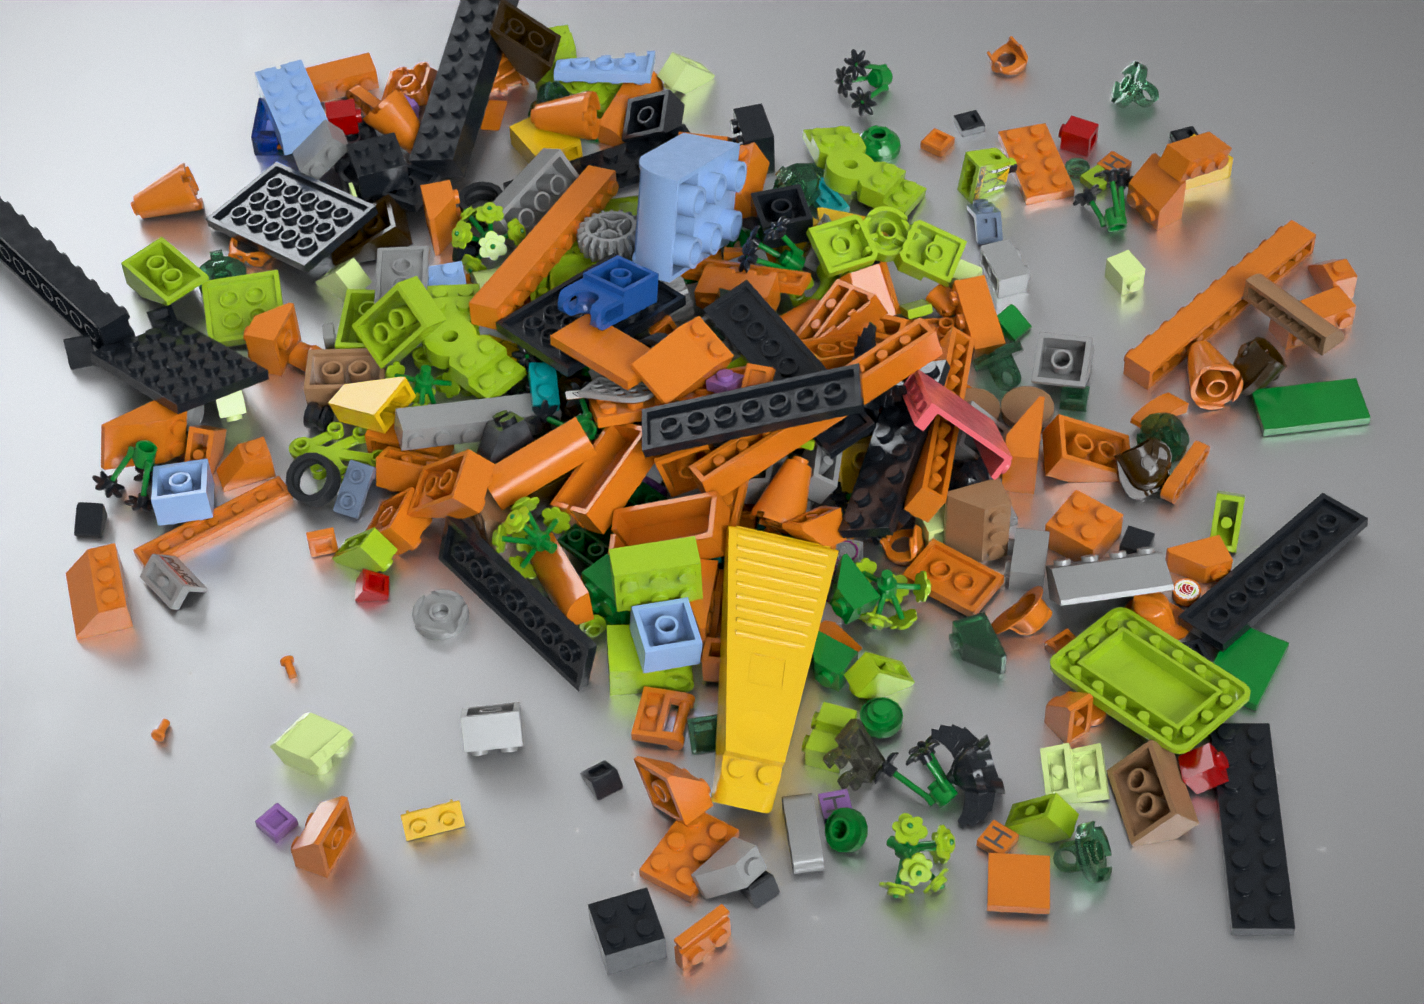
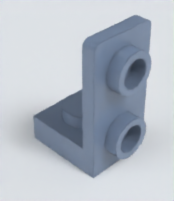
M977 199L973 201V204H968L967 211L974 217L976 243L981 245L1002 241L1001 211L992 202H988V199Z
M354 460L349 461L333 508L334 512L355 519L360 517L370 485H372L373 480L376 481L375 467Z

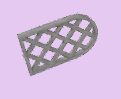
M600 376L596 377L578 392L579 397L621 403L643 402L654 396L643 382L627 391L606 377Z

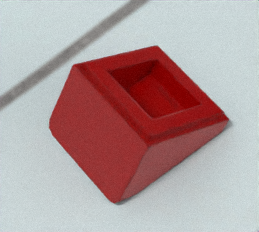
M363 569L355 582V601L387 600L389 598V576Z

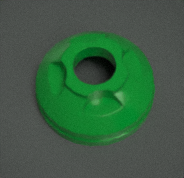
M874 125L860 133L866 146L865 154L872 158L874 162H889L899 155L901 148L900 139L891 129ZM883 134L885 137L877 139L872 137V135Z

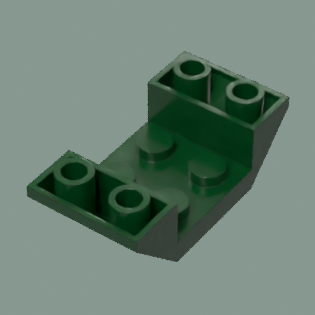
M642 481L624 507L668 500V498ZM575 523L557 541L561 547L590 567L608 554L610 536L614 533L611 530L612 525L603 535L587 529L584 530Z

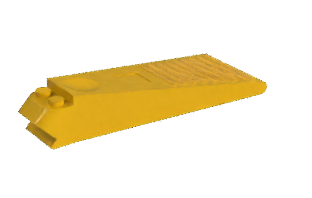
M727 526L715 773L711 792L712 802L766 814L772 811L839 550L831 549L830 546H822L817 543L742 526Z

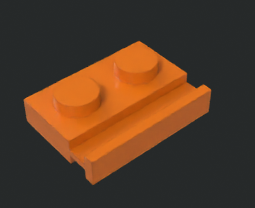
M720 904L674 939L676 944L674 946L675 962L683 971L691 965L700 963L709 951L724 945L731 936L730 918L728 917L730 911L723 904Z

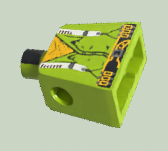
M997 148L965 152L957 190L970 204H973L974 200L984 199L998 193L1005 188L1008 174L1017 171V162L1012 157L1007 158Z

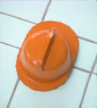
M1036 586L1027 591L1014 605L1005 610L992 622L989 627V633L993 635L1000 634L1011 629L1020 635H1030L1040 630L1053 614L1042 599L1043 587Z
M1161 592L1136 595L1124 607L1140 615L1178 641L1185 638L1189 633L1187 629L1178 624V616L1184 610L1170 603L1168 598Z

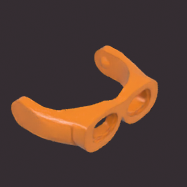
M234 238L230 240L228 259L234 264L241 265L247 261L251 266L262 267L265 262L272 258V256L261 251L244 253L236 249L238 240ZM250 257L258 258L259 260H252Z

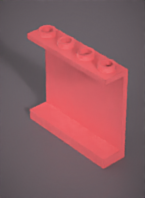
M921 370L908 377L903 384L906 386L907 394L902 396L915 426L924 431L934 417L939 414L974 438L973 440L991 478L996 480L1000 474H1004L1009 469L1012 456L992 419Z

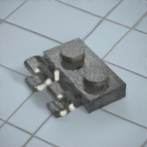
M850 719L835 738L839 746L826 753L823 761L829 769L834 764H836L838 769H843L849 761L853 768L844 772L837 782L842 790L847 789L850 785L853 791H857L862 786V783L873 782L876 772L882 768V763L886 760L859 719Z

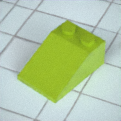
M160 237L121 262L128 286L141 297L167 306L209 280V276L163 237Z

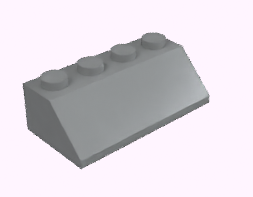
M543 148L492 202L496 206L503 208L504 218L493 223V231L498 236L508 233L507 223L514 218H517L520 224L524 226L527 236L579 177V174L561 149ZM509 238L505 239V243L514 249L517 248L514 241H511Z
M1154 547L1137 548V553L1126 554L1124 550L1109 552V557L1098 558L1097 554L1081 556L1082 561L1071 562L1070 558L1053 560L1054 565L1046 566L1049 598L1060 606L1174 590V584L1164 554L1157 550L1154 551Z

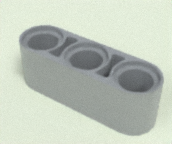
M812 793L782 796V808L793 874L824 871L823 852Z

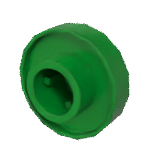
M885 697L873 698L862 706L860 724L862 729L872 737L889 738L901 729L903 712L899 704L892 699Z
M839 808L828 817L825 824V837L832 849L838 852L852 853L859 850L866 841L868 825L861 812L852 808Z

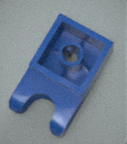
M617 255L584 272L582 279L562 289L558 298V310L570 316L580 313L591 314L590 325L599 330H605L657 302L659 273ZM573 296L577 297L576 299L570 301Z

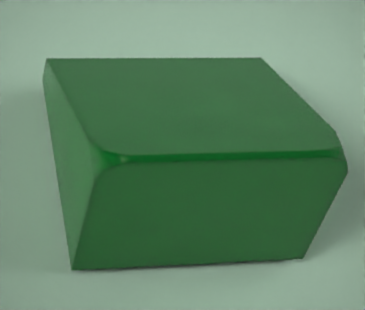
M1010 304L997 315L1003 336L1014 343L1032 327L1013 304Z

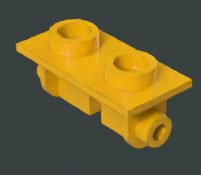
M450 799V802L411 812L406 810V814L400 815L406 841L465 827L460 801L453 802Z

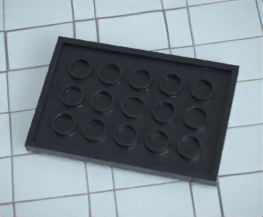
M276 161L209 215L206 221L209 227L308 273L374 218L378 211L376 206Z
M612 253L496 322L497 332L567 377L583 369L586 365L550 344V335L587 314L580 313L570 316L559 311V294L565 287L582 279L584 272L617 256V254ZM658 280L657 302L614 324L613 327L633 338L662 320L666 315H670L685 306L686 296ZM573 296L570 301L576 299L577 297Z
M181 320L170 321L168 325L148 329L143 334L126 337L121 342L113 345H104L99 350L90 353L92 363L177 414L269 380L267 369Z

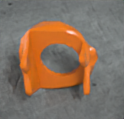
M1012 36L1009 37L1006 44L999 47L992 55L989 51L987 52L990 66L995 73L1017 75L1025 70L1027 66L1028 55L1022 45ZM1003 54L1016 56L1015 63L1007 67L1001 66V62L997 60Z
M915 525L914 529L897 530L893 535H887L886 538L882 537L880 539V544L885 551L886 557L891 562L901 566H910L926 547L922 537V528L918 525ZM901 537L910 538L909 550L896 552L892 549V544Z

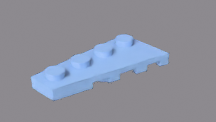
M655 50L647 51L646 56H636L635 52L625 53V58L613 59L611 55H602L594 61H590L588 57L557 60L553 72L554 81L565 83L573 81H584L587 83L610 82L611 84L634 83L637 85L651 83L656 59Z

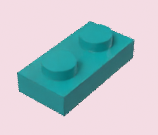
M823 177L802 186L805 197L816 209L823 207L850 213V206L838 192L833 191L825 184Z
M529 362L528 377L531 406L541 409L543 400H547L549 407L557 405L556 411H559L560 399L556 369L545 362Z

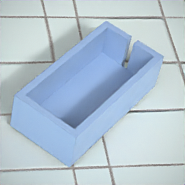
M302 60L280 65V69H276L275 66L254 72L260 98L285 156L293 154L292 152L324 120L328 121Z

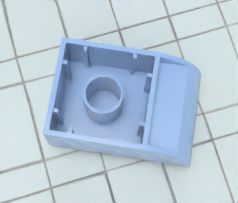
M682 133L640 157L635 249L632 255V262L659 273L658 280L670 283L689 269H694L705 258L715 255L729 241L737 240L741 232L743 219L742 213L734 210L735 194L742 190L747 176L746 163L738 161L739 143Z

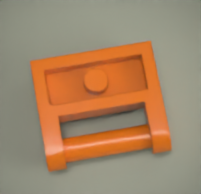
M644 686L631 732L632 740L667 745L670 749L681 750L685 741L683 734L689 711L694 707L695 697L690 693ZM671 704L677 705L679 708L672 732L664 731Z

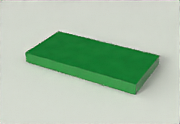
M1356 378L1263 388L1254 391L1250 395L1263 436L1369 424L1371 419Z

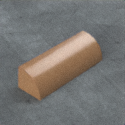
M1255 274L1246 279L1243 299L1321 356L1344 340V333L1264 275Z

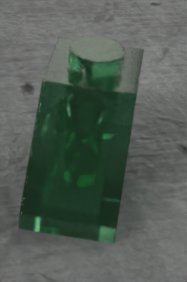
M985 612L953 621L952 634H949V641L952 649L958 651L963 661L998 674L1006 672L1007 655Z

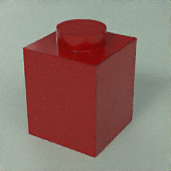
M354 99L325 102L328 122L342 129L344 135L359 133L358 123H363L361 108L355 107Z
M1071 115L1067 123L1062 124L1059 130L1058 137L1061 138L1060 149L1088 158L1097 143L1099 124Z
M1210 743L1178 756L1182 781L1196 794L1229 781L1226 770L1229 768L1228 760L1222 751L1218 752Z

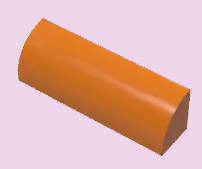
M654 71L651 83L642 85L623 83L601 118L598 135L599 143L613 147L624 143L622 136L628 99L659 92L664 88L662 80L657 77Z
M574 417L496 463L492 473L493 481L488 489L501 510H504L518 499L528 496L596 456L597 452L578 419Z
M551 532L549 534L550 541L557 544V550L553 554L545 550L542 552L537 551L530 560L531 565L534 567L533 571L536 573L552 603L575 625L593 620L594 615L589 592Z

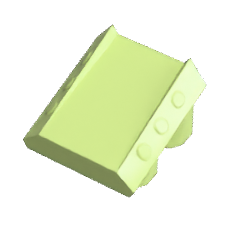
M311 712L304 713L270 748L284 764L311 776L313 774L324 775L333 767L331 757L335 753H341L346 749L348 740L353 734L344 726Z

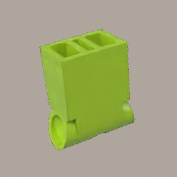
M607 625L610 696L642 693L644 686L685 693L693 690L694 677L692 665L643 673L630 631V625Z

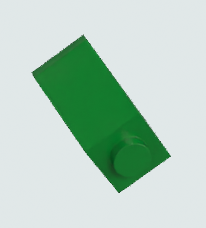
M846 553L842 555L834 571L830 605L834 613L847 625L859 619L861 613L872 612L881 596Z
M818 631L811 658L814 679L822 686L830 687L839 692L847 683L844 674L858 660V651Z

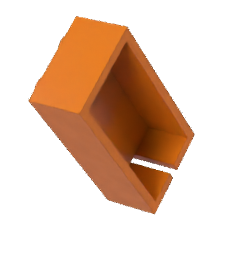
M627 423L605 427L593 444L597 455L577 466L550 503L552 507H558L561 512H566L570 516L569 524L571 526L576 523L583 529L586 528L589 531L604 535L612 525L614 509L623 508L627 504L631 495L655 464L654 459L660 455L645 458L642 451V426Z
M718 491L614 509L611 528L614 534L610 536L609 549L695 536L700 559L725 556V538L727 526L729 525L730 509Z

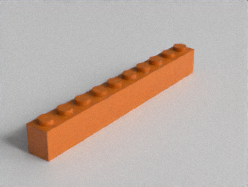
M591 165L586 167L469 301L471 324L497 330L496 322L515 312L524 304L528 296L548 276L551 269L559 263L562 256L571 249L573 243L577 240L579 223L584 222L586 217H592V213L599 214L602 209H605L613 196H616L619 189V184L616 181V171Z
M1293 220L1284 226H1280L1269 239H1264L1252 253H1247L1241 262L1236 266H1231L1219 280H1214L1209 288L1203 293H1198L1191 303L1186 307H1181L1169 321H1164L1158 330L1151 335H1147L1136 348L1130 349L1124 356L1123 374L1149 390L1187 358V351L1193 343L1208 341L1251 305L1243 299L1246 279L1255 274H1262L1276 284L1313 253L1316 234Z
M920 317L845 366L859 363L862 371L865 405L943 353L936 332ZM847 416L729 440L690 465L689 470L701 493L718 491L721 497H723Z
M952 326L939 342L943 354L933 361L947 360L950 370L944 387L964 400L975 339ZM939 414L932 420L904 505V510L927 523L946 502L959 432L957 426Z

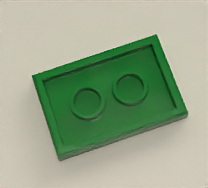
M1250 628L1224 652L1219 651L1213 663L1244 682L1251 691L1250 699L1244 707L1254 711L1257 710L1288 650L1289 642Z

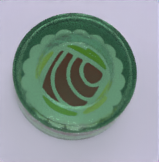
M1072 158L1065 163V168L1072 181H1080V176L1090 170V165L1084 159Z

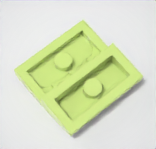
M1069 743L1040 749L1046 795L1057 793L1067 803H1084L1110 799L1104 752L1101 743L1071 749Z

